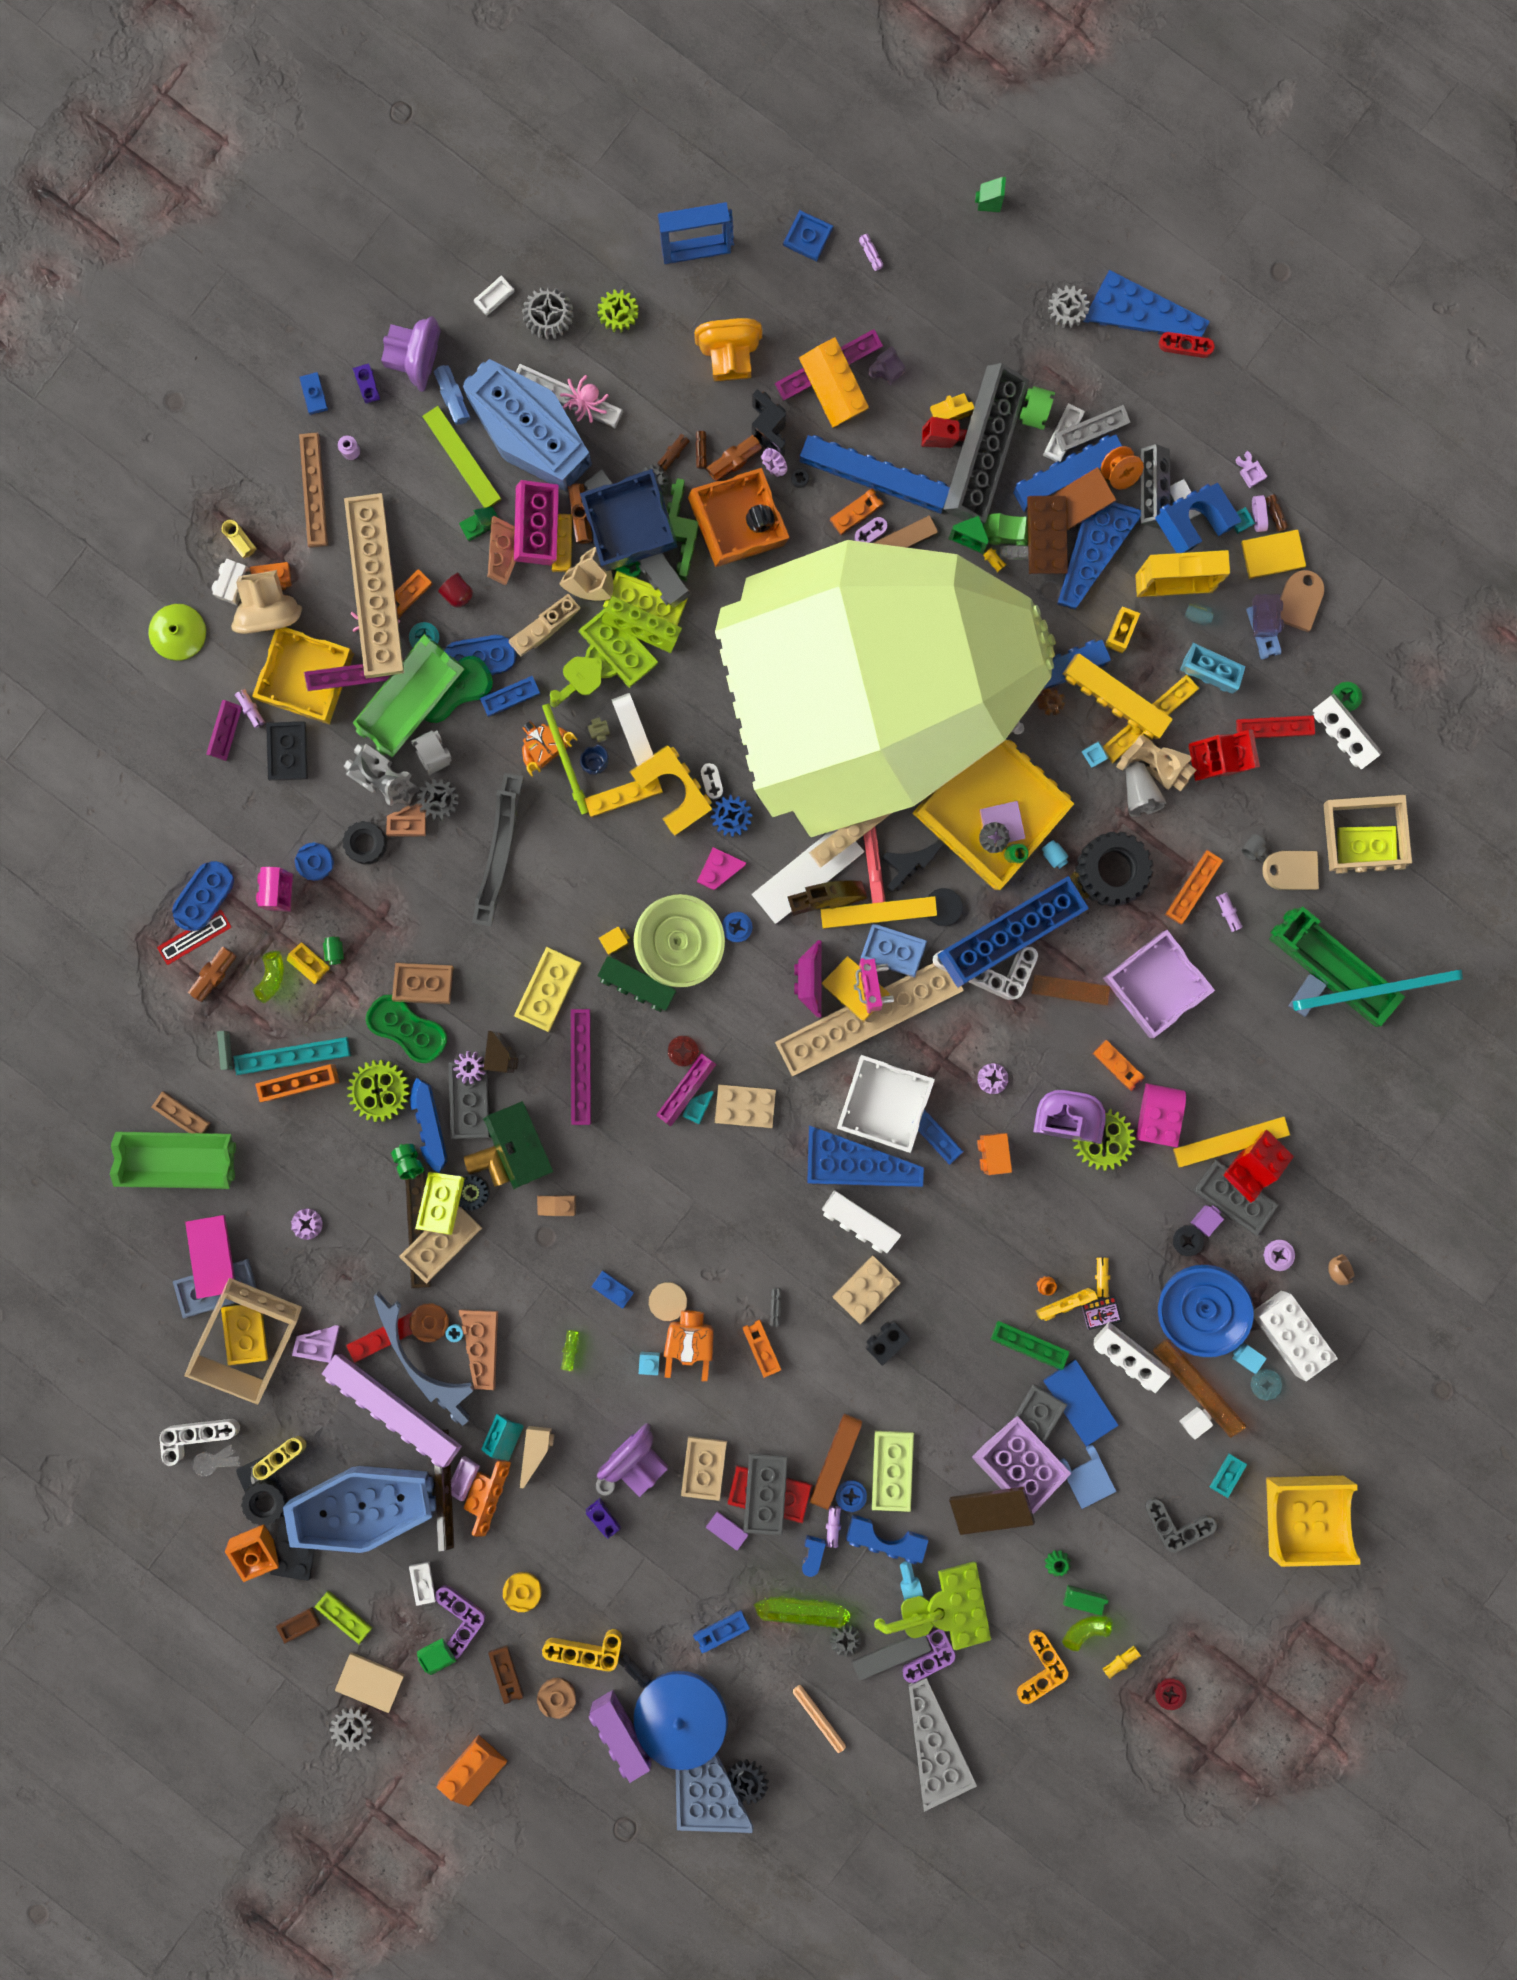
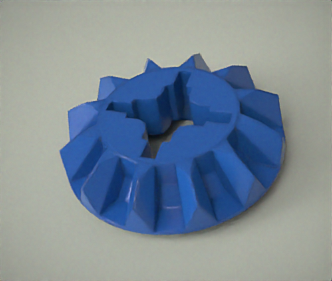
M733 912L728 914L723 920L724 936L731 942H742L750 936L752 922L746 914ZM741 920L740 927H742L745 931L738 930L737 933L733 935L734 928L729 924H737V922Z
M854 1480L844 1481L838 1486L836 1501L843 1510L855 1512L865 1505L867 1493L860 1482ZM851 1488H853L852 1490L857 1496L853 1497L850 1504L849 1498L845 1495L849 1494Z

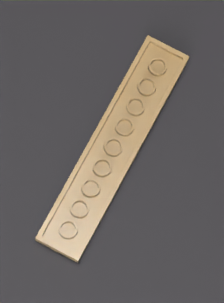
M379 493L344 498L365 678L402 674L404 673L383 495Z
M932 963L918 970L915 978L906 976L884 987L890 993L889 996L894 997V1002L883 1003L882 1009L874 1011L864 1022L847 1007H844L775 1043L791 1075L794 1076L964 991L962 986L957 988L948 972L937 968Z

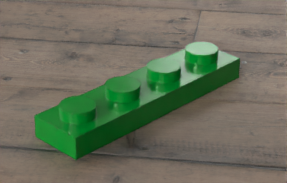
M1000 1321L996 1322L990 1339L1061 1371L1064 1369L1069 1355V1351Z

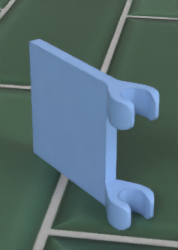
M1092 1444L1086 1447L1092 1460L1071 1470L1065 1458L1059 1460L1071 1473L1067 1481L1081 1509L1116 1492Z

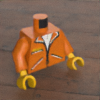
M529 721L522 727L528 735L523 740L522 754L527 771L532 777L534 770H538L540 773V769L558 756L559 752L549 725L542 724L537 728L532 721ZM558 727L565 748H568V746L572 747L570 741L572 739L577 741L578 739L573 733Z

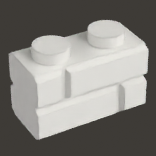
M226 559L225 563H222L219 567L220 576L218 581L215 580L212 585L213 595L220 600L238 606L241 598L236 581L239 576L250 575V569L243 564Z

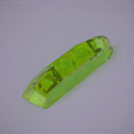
M774 1596L754 1604L758 1616L763 1621L841 1628L852 1616V1613L841 1605L825 1600L818 1602L817 1600L808 1601Z

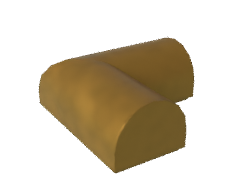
M495 1146L464 1156L465 1166L470 1175L489 1169L494 1187L510 1181Z

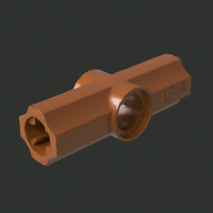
M751 435L739 445L728 448L721 458L707 467L711 478L715 482L719 481L731 471L735 472L743 467L748 459L762 450L759 441Z
M572 484L568 486L576 543L587 544L593 541L591 525L586 513L583 517L576 516V513L580 510L585 512L580 493L585 492L584 484Z
M222 946L212 961L202 968L199 973L200 977L188 993L196 1000L203 1002L211 990L222 982L226 975L225 972L237 956Z

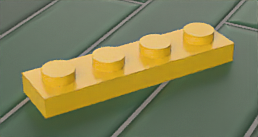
M657 777L643 788H640L637 782L634 781L587 797L584 800L590 817H594L663 793Z

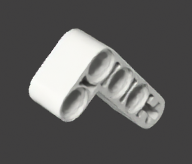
M627 693L611 700L638 766L651 757L653 752L631 695Z
M225 1419L170 1426L160 1434L162 1461L168 1466L175 1465L181 1461L185 1453L184 1444L231 1439L239 1433L240 1424L235 1419ZM227 1426H228V1428H232V1431H231V1432H230V1430H223V1431L221 1432V1429H224V1428H226ZM207 1427L213 1429V1436L207 1434ZM188 1429H191L194 1432L193 1438H190L187 1435ZM169 1431L173 1432L175 1436L174 1440L169 1439ZM170 1451L176 1453V1460L170 1457Z

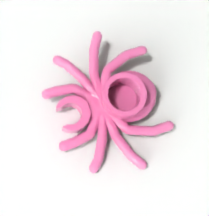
M587 375L580 380L577 392L572 385L571 379H568L569 387L574 395L560 394L561 397L573 398L563 405V409H566L568 405L570 411L573 407H577L578 410L575 411V416L580 415L577 421H580L587 411L590 423L593 422L590 409L603 414L607 413L606 410H600L593 406L604 402L608 398V394L596 401L599 396V390L595 385L587 384L581 389Z

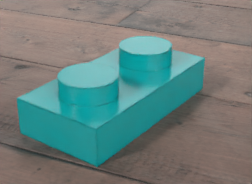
M1228 1453L1209 1487L1228 1498L1247 1464Z

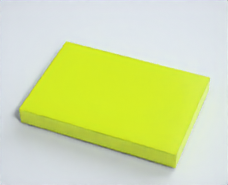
M1396 826L1337 828L1338 864L1398 860Z
M428 1172L416 1229L452 1235L465 1178Z

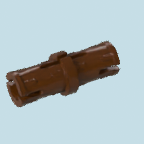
M680 434L672 446H668L667 452L660 461L657 462L658 466H663L665 471L668 470L675 459L680 457L681 451L690 442L687 437L684 439L685 435Z

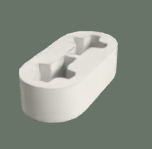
M705 764L701 769L705 791L710 799L717 800L723 794L718 769L714 764ZM707 768L715 771L712 773L713 780H710L708 775H704L707 772ZM712 783L715 784L716 789H720L716 796L713 793H709L712 790Z

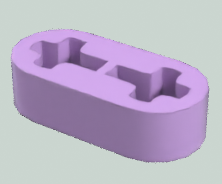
M1264 495L1253 496L1252 511L1255 531H1267L1268 516Z
M877 517L856 531L855 541H860V534L864 536L869 533L866 538L867 541H860L872 543L883 536L887 530L886 520ZM875 523L883 525L881 531L879 529H876L874 532L872 531L875 528Z

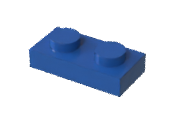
M603 1270L591 1286L622 1309L634 1293Z

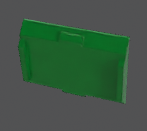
M443 1638L417 1651L420 1665L425 1673L427 1672L430 1675L457 1662Z

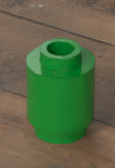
M1011 844L1004 851L1005 859L1009 863H1023L1028 858V849L1023 844Z
M340 937L324 938L325 962H329V965L341 964V960H344V953Z

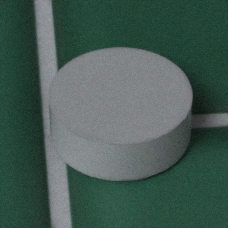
M598 1479L596 1489L601 1495H610L614 1491L616 1483L608 1482L605 1479Z

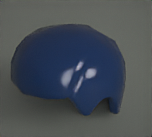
M597 744L595 747H587L581 754L579 762L585 772L596 775L602 773L607 768L609 757L606 749Z

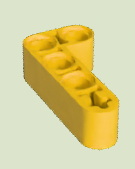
M616 1629L609 1630L605 1635L603 1647L559 1638H549L545 1641L542 1655L549 1661L602 1671H612L618 1663L622 1635ZM615 1637L618 1640V1642L616 1644L609 1643L608 1638ZM550 1646L554 1647V1652H550ZM573 1649L576 1655L569 1656L566 1650ZM593 1653L595 1658L589 1660L585 1657V1654ZM610 1656L614 1659V1662L606 1663L604 1658Z

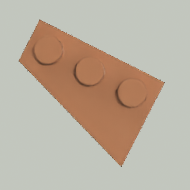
M493 516L491 519L488 577L506 585L516 563L514 561L515 526Z

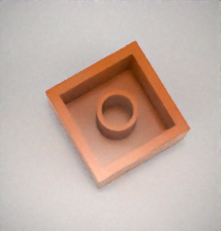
M1007 1133L980 1135V1140H977L978 1151L982 1152V1159L979 1160L981 1171L983 1170L984 1174L987 1175L1011 1173Z

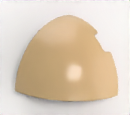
M596 547L582 555L580 562L575 567H570L560 582V585L565 590L587 600H607L613 594L611 570L605 571L602 568Z

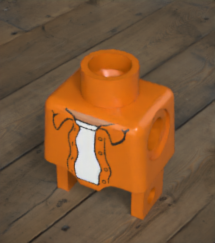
M682 1310L680 1322L674 1321L670 1323L664 1350V1357H666L665 1378H671L673 1358L679 1359L682 1365L691 1366L694 1362L703 1360L702 1381L707 1382L709 1361L713 1359V1327L703 1324V1312Z

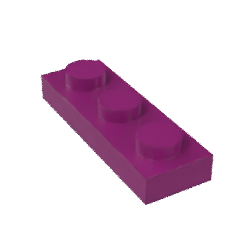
M222 700L206 755L223 761L227 760L242 706Z

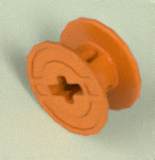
M1117 447L1104 458L1101 465V473L1105 479L1110 480V484L1115 489H1126L1140 478L1144 468L1143 461L1139 457L1134 456V452L1130 447Z

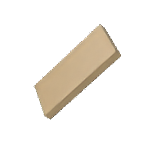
M458 1206L452 1235L424 1231L399 1257L427 1284L482 1227L462 1207Z

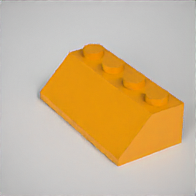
M836 337L799 357L832 428L863 413L869 408Z

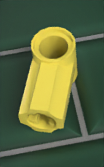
M227 520L223 523V534L230 540L244 559L254 554L257 548L242 528L233 520ZM231 527H236L234 534H229Z

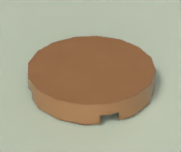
M563 1678L547 1680L538 1692L537 1704L540 1711L547 1717L554 1719L566 1717L573 1710L576 1703L574 1687Z

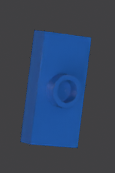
M318 372L300 376L308 413L312 415L327 411L328 407Z

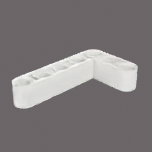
M1033 947L1023 948L1016 954L1007 977L988 969L981 974L980 980L973 978L968 982L1006 1000L1018 999L1023 994L1037 961L1038 953ZM939 951L933 956V964L947 972L937 956L942 952ZM1025 951L1031 956L1029 961L1024 959ZM1017 969H1021L1023 972L1021 979L1016 975ZM993 978L998 980L999 985L997 988H994L991 984ZM1010 986H1013L1016 990L1014 996L1009 993Z

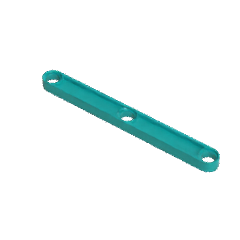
M1455 970L1292 1001L1294 1011L1461 980L1463 975L1462 970Z

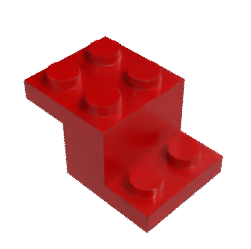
M1253 729L1235 734L1216 735L1188 744L1192 758V767L1196 769L1194 773L1195 781L1216 776H1230L1260 767Z
M1266 1129L1252 1145L1237 1155L1223 1176L1251 1203L1256 1200L1263 1188L1279 1179L1294 1156Z

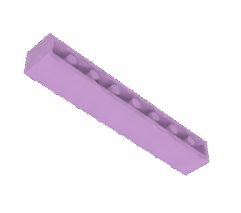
M334 1355L323 1371L322 1375L326 1377L325 1380L329 1384L337 1385L343 1395L351 1396L356 1400L355 1403L359 1407L368 1409L373 1418L379 1421L381 1419L386 1423L385 1426L390 1431H396L402 1435L401 1439L408 1444L412 1443L417 1447L416 1450L420 1454L428 1455L432 1458L431 1462L438 1467L449 1466L462 1447L344 1355Z

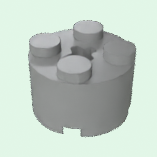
M430 731L411 741L413 747H416V753L425 770H428L429 775L450 765L452 761L448 749H443L441 746L442 739L438 731Z

